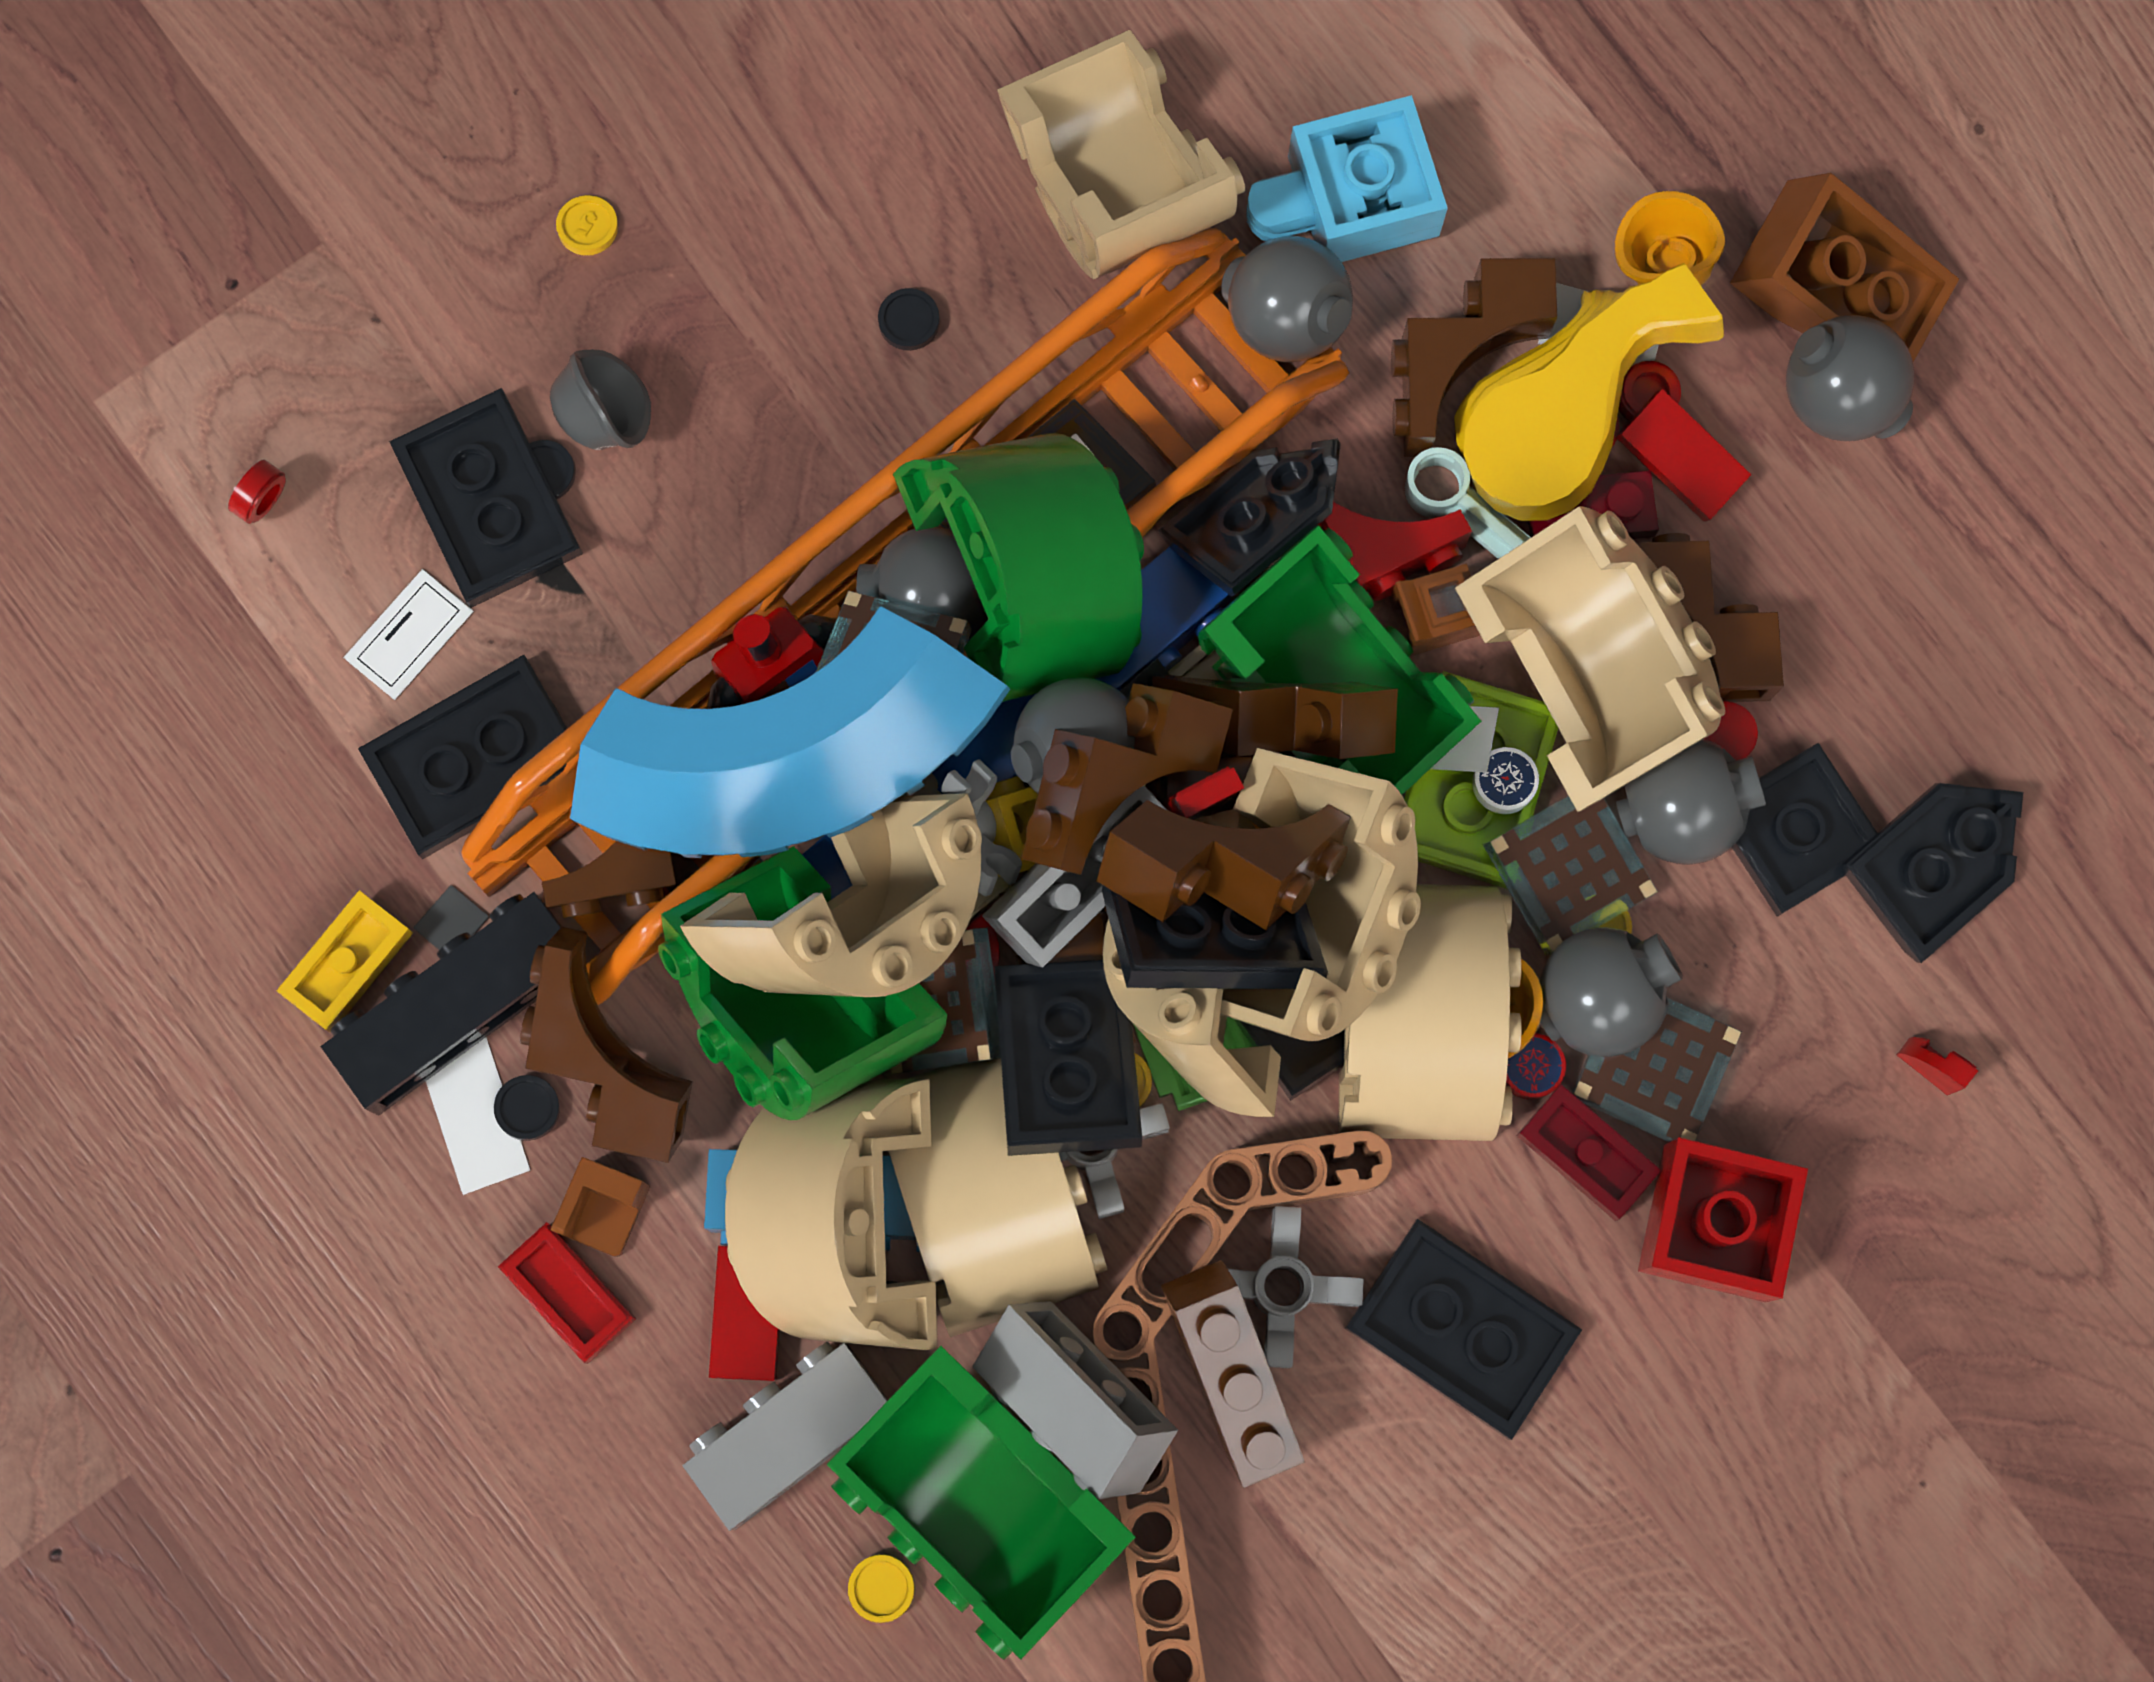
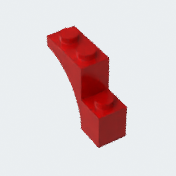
M1334 501L1332 513L1318 524L1323 531L1326 528L1335 531L1349 546L1353 557L1348 561L1360 574L1355 581L1369 595H1372L1374 601L1391 596L1396 582L1405 581L1406 577L1426 567L1429 573L1433 574L1458 562L1463 557L1461 550L1465 549L1472 533L1461 509L1430 520L1394 522L1358 514Z

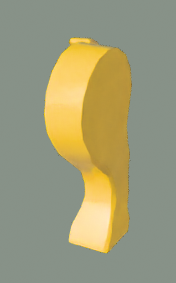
M1685 263L1664 272L1651 282L1629 287L1624 292L1598 289L1589 292L1583 291L1579 312L1563 329L1546 342L1516 357L1479 380L1465 396L1454 416L1456 443L1465 458L1477 493L1495 511L1520 521L1549 520L1572 511L1592 492L1604 469L1612 449L1624 376L1637 357L1657 344L1672 342L1704 343L1718 341L1724 337L1721 313Z

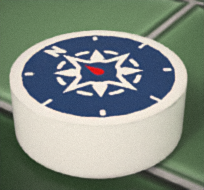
M1510 747L1494 749L1490 754L1487 773L1474 772L1472 785L1474 794L1486 809L1494 813L1512 814L1518 812L1529 804L1538 789L1539 774L1533 760L1521 750Z

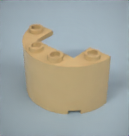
M1131 30L997 90L1022 160L1026 158L1028 160L1031 174L1038 184L1035 190L1051 222L1074 260L1092 279L1112 273L1133 263L1151 248L1185 239L1233 217L1237 209V195L1245 192L1243 177L1232 157L1229 156L1222 159L1208 138L1196 142L1188 129L1180 132L1165 111L1160 85L1167 82L1163 64L1153 48L1144 50Z
M1579 506L1455 587L1485 643L1511 641L1563 735L1566 744L1548 754L1547 757L1577 812L1595 804L1711 735L1717 730L1721 716L1725 715V706L1720 697L1716 676L1709 659L1716 654V649L1710 635L1701 624L1691 621L1680 602L1684 599V591L1675 574L1666 566L1658 569L1629 536L1621 520L1611 511L1601 514L1593 509Z
M1257 748L1243 783L1244 789L1240 790L1233 809L1258 827L1270 828L1300 821L1330 804L1351 817L1342 844L1348 847V852L1342 866L1334 877L1329 881L1320 878L1313 885L1306 900L1328 970L1327 978L1315 971L1304 968L1296 989H1223L1220 1015L1299 1040L1319 1041L1336 1035L1350 1026L1369 1007L1378 993H1384L1391 987L1395 979L1397 970L1396 960L1407 931L1415 925L1421 908L1420 897L1416 893L1418 850L1414 828L1415 814L1407 806L1401 793L1390 781Z
M968 793L900 796L884 808L872 813L873 819L850 831L831 837L852 886L828 903L823 893H813L774 921L757 920L745 893H728L680 927L697 954L717 973L733 983L744 984L763 992L880 997L911 988L930 976L950 956L962 938L975 907L981 876L982 835Z
M1234 809L1195 819V821L1216 826L1256 829L1250 820ZM1108 919L1103 945L1104 971L1110 992L1118 1007L1204 1099L1229 1112L1254 1117H1274L1281 1062L1280 1055L1271 1045L1226 1049L1223 1046L1227 1019L1226 1016L1220 1015L1223 989L1126 988Z
M1417 884L1416 893L1421 901L1420 914L1415 925L1407 931L1396 960L1397 970L1395 979L1386 992L1378 993L1361 1016L1345 1028L1344 1066L1339 1072L1338 1134L1353 1131H1370L1381 1138L1493 1141L1497 1135L1499 1125L1511 1124L1513 1107L1511 1086H1506L1508 1052L1519 1053L1521 1046L1520 1013H1510V987H1519L1521 979L1520 948L1508 947L1507 933H1510L1512 924L1511 895H1501L1497 886Z
M1000 1049L989 1052L990 1059L968 1062V1059L907 1078L929 1079L931 1147L889 1150L929 1280L934 1281L936 1284L937 1303L950 1338L999 1322L1010 1304L1051 1301L1054 1304L1097 1290L1099 1285L1096 1274L1108 1270L1096 1233L1084 1236L1076 1206L1088 1202L1076 1165L1063 1168L1059 1153L1007 1155Z
M871 1079L801 1119H782L763 1108L751 1123L739 1145L732 1167L726 1177L725 1227L728 1244L727 1253L739 1283L750 1302L768 1322L789 1335L808 1340L919 1350L937 1349L935 1282L915 1280L886 1284L882 1151L931 1147L929 1079Z

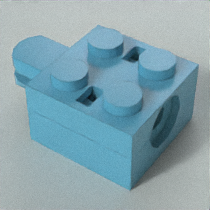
M1412 95L1293 126L1288 152L1292 172L1255 182L1251 186L1246 208L1247 223L1251 231L1261 240L1268 241L1278 237L1293 236L1311 231L1313 240L1330 249L1341 262L1439 237L1448 209Z

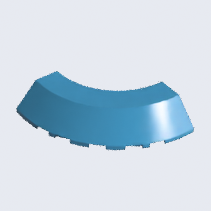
M880 606L860 634L829 664L802 682L758 701L714 709H685L659 705L615 688L581 742L570 819L609 839L646 851L649 848L678 853L686 858H702V855L723 856L739 854L741 857H752L787 851L790 845L807 842L823 835L831 838L850 831L873 819L872 813L884 808L907 792L909 795H912L924 787L925 784L922 781L952 754L958 757L983 729L1010 689L1006 684L936 635Z

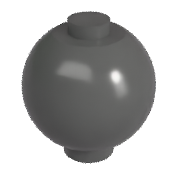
M1284 236L1268 240L1255 247L1246 256L1233 260L1227 267L1222 279V295L1229 305L1231 320L1237 333L1251 349L1272 360L1300 362L1322 354L1340 338L1351 320L1353 290L1344 265L1330 249L1309 238Z
M1844 315L1828 319L1808 329L1800 336L1787 365L1786 391L1795 414L1809 429L1823 437L1837 441H1859L1873 436L1884 439L1898 433L1911 418L1913 403L1910 398L1914 387L1913 361L1904 341L1889 326L1866 316Z
M938 526L919 531L915 529L909 530L893 539L884 548L877 564L859 565L856 593L875 598L870 609L871 611L876 612L882 606L906 620L934 627L937 625L940 614L967 621L958 645H950L954 649L965 646L988 620L951 528Z
M1083 677L1059 680L1041 689L1026 704L1017 721L1014 746L1011 749V761L1018 777L1023 782L1028 783L1038 794L1043 777L1044 759L1051 747L1055 729L1095 737L1134 749L1135 737L1127 735L1125 706L1129 702V698L1127 699L1122 692L1108 683Z
M1705 739L1626 784L1627 798L1616 801L1627 838L1638 835L1642 847L1647 852L1661 860L1682 865L1704 863L1727 852L1744 833L1750 810L1766 805L1753 757L1735 760L1723 747Z
M1597 927L1578 932L1559 944L1543 967L1540 985L1544 1002L1540 1023L1552 1041L1563 1038L1569 1047L1578 1052L1597 1057H1613L1629 1053L1649 1041L1661 1027L1669 1007L1666 996L1667 988L1683 979L1682 972L1670 949L1658 933L1642 941L1625 930L1610 927Z

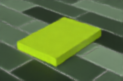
M1443 671L1442 674H1443L1444 676H1446L1447 674H1451V673H1448V672ZM1451 674L1460 680L1473 696L1474 702L1470 706L1499 708L1491 751L1497 748L1510 747L1526 753L1537 767L1539 785L1532 800L1522 810L1512 814H1498L1486 809L1476 798L1472 785L1474 772L1430 769L1406 791L1404 796L1407 806L1415 814L1414 828L1418 862L1510 889L1513 885L1518 862L1515 860L1504 867L1491 841L1512 829L1515 830L1520 841L1527 837L1549 762L1547 755L1552 752L1558 726L1543 701Z

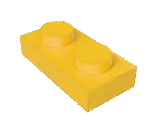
M359 890L276 991L322 1028L330 1032L332 1027L353 1008L411 937L413 932Z

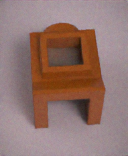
M1467 563L1413 580L1395 583L1390 602L1393 611L1403 609L1410 630L1407 641L1414 651L1411 656L1480 636L1455 589L1456 586L1471 577Z

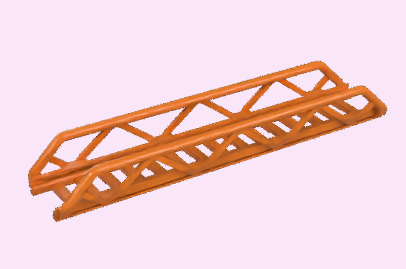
M1209 228L1185 239L1151 248L618 686L617 689L644 700L688 662L734 640L733 630L736 623L761 602L760 609L754 614L765 617L776 608L786 606L799 620L812 614L835 618L849 626L851 619L839 616L841 612L840 606L845 602L849 591L856 593L859 565L877 564L884 548L893 539L909 530L915 529L907 509L792 605L784 599L783 595L814 558L883 501L900 493L893 473L900 466L912 460L940 455L952 444L954 445L949 453L981 447L974 437L1010 396L1073 344L1105 328H1108L1116 337L984 446L1027 438L1073 399L1082 406L1097 392L1102 390L1175 470L1127 510L1131 524L1138 528L1142 538L1171 506L1220 479L1265 439L1283 428L1300 414L1317 395L1336 387L1345 380L1349 370L1347 365L1341 360L1342 352L1339 348L1334 351L1330 347L1322 354L1306 360L1288 375L1275 360L1258 354L1242 340L1232 323L1229 310L1215 296L1222 290V279L1230 263L1238 257L1246 256L1239 249V241L1236 238L1231 241L1221 230ZM1202 256L1208 259L1170 292L1162 284L1163 280L1175 266ZM1142 288L1139 296H1137L1124 308L1117 309L1119 306H1121L1125 301H1127L1131 296H1133L1137 291H1139ZM1194 313L1267 393L1243 414L1169 334L1191 314ZM1148 352L1221 431L1199 451L1195 452L1123 373L1126 368L1144 353ZM964 647L956 649L968 658ZM714 670L703 677L670 706L685 709H706L711 686L717 681ZM613 691L512 775L465 840L461 855L464 862L471 869L467 874L488 897L499 890L527 865L531 867L542 882L569 874L548 848L578 824L570 819L580 745ZM566 764V767L563 772L556 776L547 785L540 786L544 781H546L550 776H552L555 772H557L561 767H563ZM530 805L538 815L494 850L492 845L505 827L513 820L518 811ZM578 824L602 853L616 842ZM739 854L723 856L702 855V858H691L699 869L671 893L667 888H664L665 898L660 902L646 904L651 910L622 934L603 912L573 917L601 950L586 963L589 983L597 1005L606 1001L631 971L646 963L659 952L658 946L665 942L661 918L662 913L748 870L760 856L741 857Z

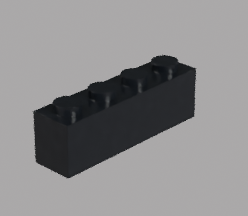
M532 892L525 898L521 894H517L505 900L491 912L490 918L492 922L473 936L469 932H465L451 939L437 952L439 961L421 974H418L416 971H410L402 975L385 989L384 995L387 998L367 1013L363 1009L356 1010L342 1018L332 1027L330 1032L334 1037L320 1047L364 1109L378 1116L536 1001L538 985L530 983V970L535 951L539 945L545 946L562 926L535 892Z

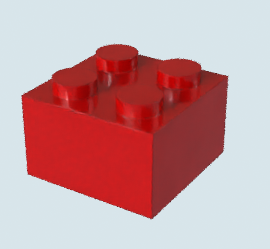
M1680 1137L1665 1144L1659 1169L1662 1171L1657 1176L1638 1272L1761 1302L1783 1299L1808 1168Z

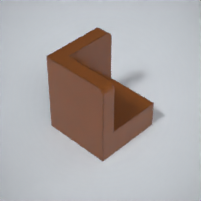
M581 1157L553 1222L551 1231L611 1256L619 1257L623 1253L650 1186L639 1179Z

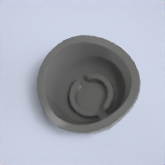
M580 350L570 356L569 363L555 379L550 391L553 415L560 427L575 442L595 450H604L615 446L633 448L645 438L651 420V401L641 379L622 360L603 350Z

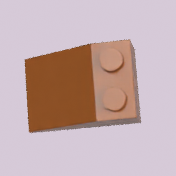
M1830 172L1787 180L1730 284L1770 316L1801 333L1828 319L1844 315H1860L1876 319L1889 326L1901 337L1914 362L1957 285L1959 278Z

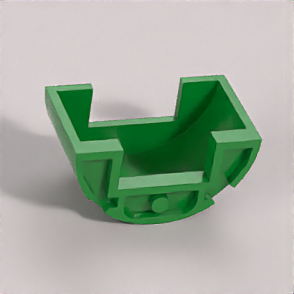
M1048 433L912 460L900 466L893 473L916 531L938 527L945 518L948 520L988 617L986 623L968 641L964 649L970 660L1009 687L1010 691L1002 702L1036 694L1041 689L1059 680L1075 677L1097 679L1117 674L1123 669L1133 649L1141 641L1140 622L1143 600L1140 561L1144 554V542L1138 528L1131 524L1124 502L1119 494L1118 479L1111 468L1103 467L1092 452L1075 439L1063 434Z
M1318 525L1200 630L1198 634L1199 644L1207 655L1214 649L1216 650L1220 659L1211 668L1221 681L1254 683H1335L1353 681L1398 689L1395 753L1336 759L1300 751H1284L1279 753L1390 781L1403 795L1482 721L1471 709L1470 705L1474 702V698L1460 680L1451 674L1444 676L1442 673L1421 672L1409 658L1414 651L1406 638L1392 626L1388 625L1384 628L1370 611L1374 606V602L1366 590L1355 581L1360 574L1348 561L1353 557L1349 546L1335 531L1330 528H1326L1323 531Z
M795 846L661 914L665 942L658 946L659 955L667 972L679 981L685 998L701 1027L697 1029L699 1044L711 1062L717 1064L722 1061L733 1075L734 1083L740 1096L752 1108L760 1104L766 1110L782 1119H801L932 1046L944 1033L947 1013L920 983L899 993L880 997L770 993L744 984L731 982L712 969L697 954L680 926L728 893H745L757 920L774 921L813 893H823L827 903L831 900V886Z
M942 1346L918 1368L826 1464L839 1477L831 1485L832 1489L855 1512L860 1515L869 1507L874 1513L882 1515L895 1528L887 1536L890 1542L914 1565L924 1557L942 1575L934 1585L959 1611L963 1613L970 1604L974 1607L972 1611L983 1621L975 1632L1003 1660L1012 1652L1021 1660L1136 1538L1087 1488L1085 1491L1080 1488L1074 1480V1475L1048 1449L1041 1446L1033 1438L1032 1434Z

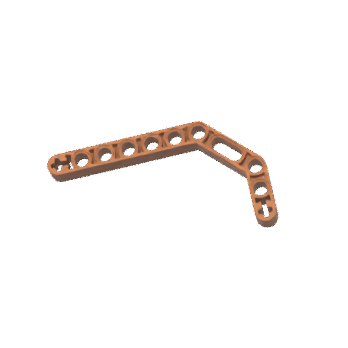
M1353 1131L1231 1149L1217 1154L1209 1161L1099 1311L1093 1324V1344L1127 1379H1137L1143 1382L1151 1394V1403L1166 1417L1154 1338L1172 1313L1165 1297H1157L1149 1293L1144 1287L1142 1273L1174 1227L1181 1220L1188 1217L1201 1219L1209 1226L1211 1232L1210 1245L1190 1271L1191 1273L1210 1263L1246 1212L1275 1208V1206H1290L1357 1196L1373 1191L1388 1177L1392 1168V1154L1388 1144L1379 1135L1370 1131ZM1354 1147H1361L1364 1157L1375 1158L1376 1165L1366 1173V1180L1359 1179L1356 1169L1337 1170L1331 1176L1335 1186H1326L1327 1163L1321 1152L1322 1150L1330 1151L1329 1164L1349 1159L1354 1153ZM1289 1156H1299L1306 1159L1313 1170L1311 1185L1302 1190L1287 1187L1281 1181L1278 1174L1280 1161ZM1226 1165H1234L1241 1168L1249 1179L1248 1193L1239 1199H1227L1221 1196L1216 1191L1213 1183L1214 1173L1219 1168ZM1118 1313L1134 1317L1141 1329V1338L1138 1344L1126 1351L1110 1347L1103 1336L1105 1322L1111 1316ZM1169 1445L1160 1459L1161 1468L1159 1474L1152 1482L1145 1484L1140 1493L1116 1497L1119 1520L1132 1533L1136 1520L1142 1514L1148 1512H1158L1164 1515L1171 1527L1170 1538L1161 1549L1146 1551L1140 1548L1135 1543V1540L1124 1549L1143 1682H1159L1153 1674V1663L1162 1651L1172 1648L1185 1652L1190 1658L1191 1671L1184 1682H1206L1172 1454ZM1158 1580H1168L1174 1583L1179 1588L1181 1594V1603L1178 1610L1172 1616L1166 1618H1156L1150 1615L1143 1606V1594L1146 1588L1152 1582Z

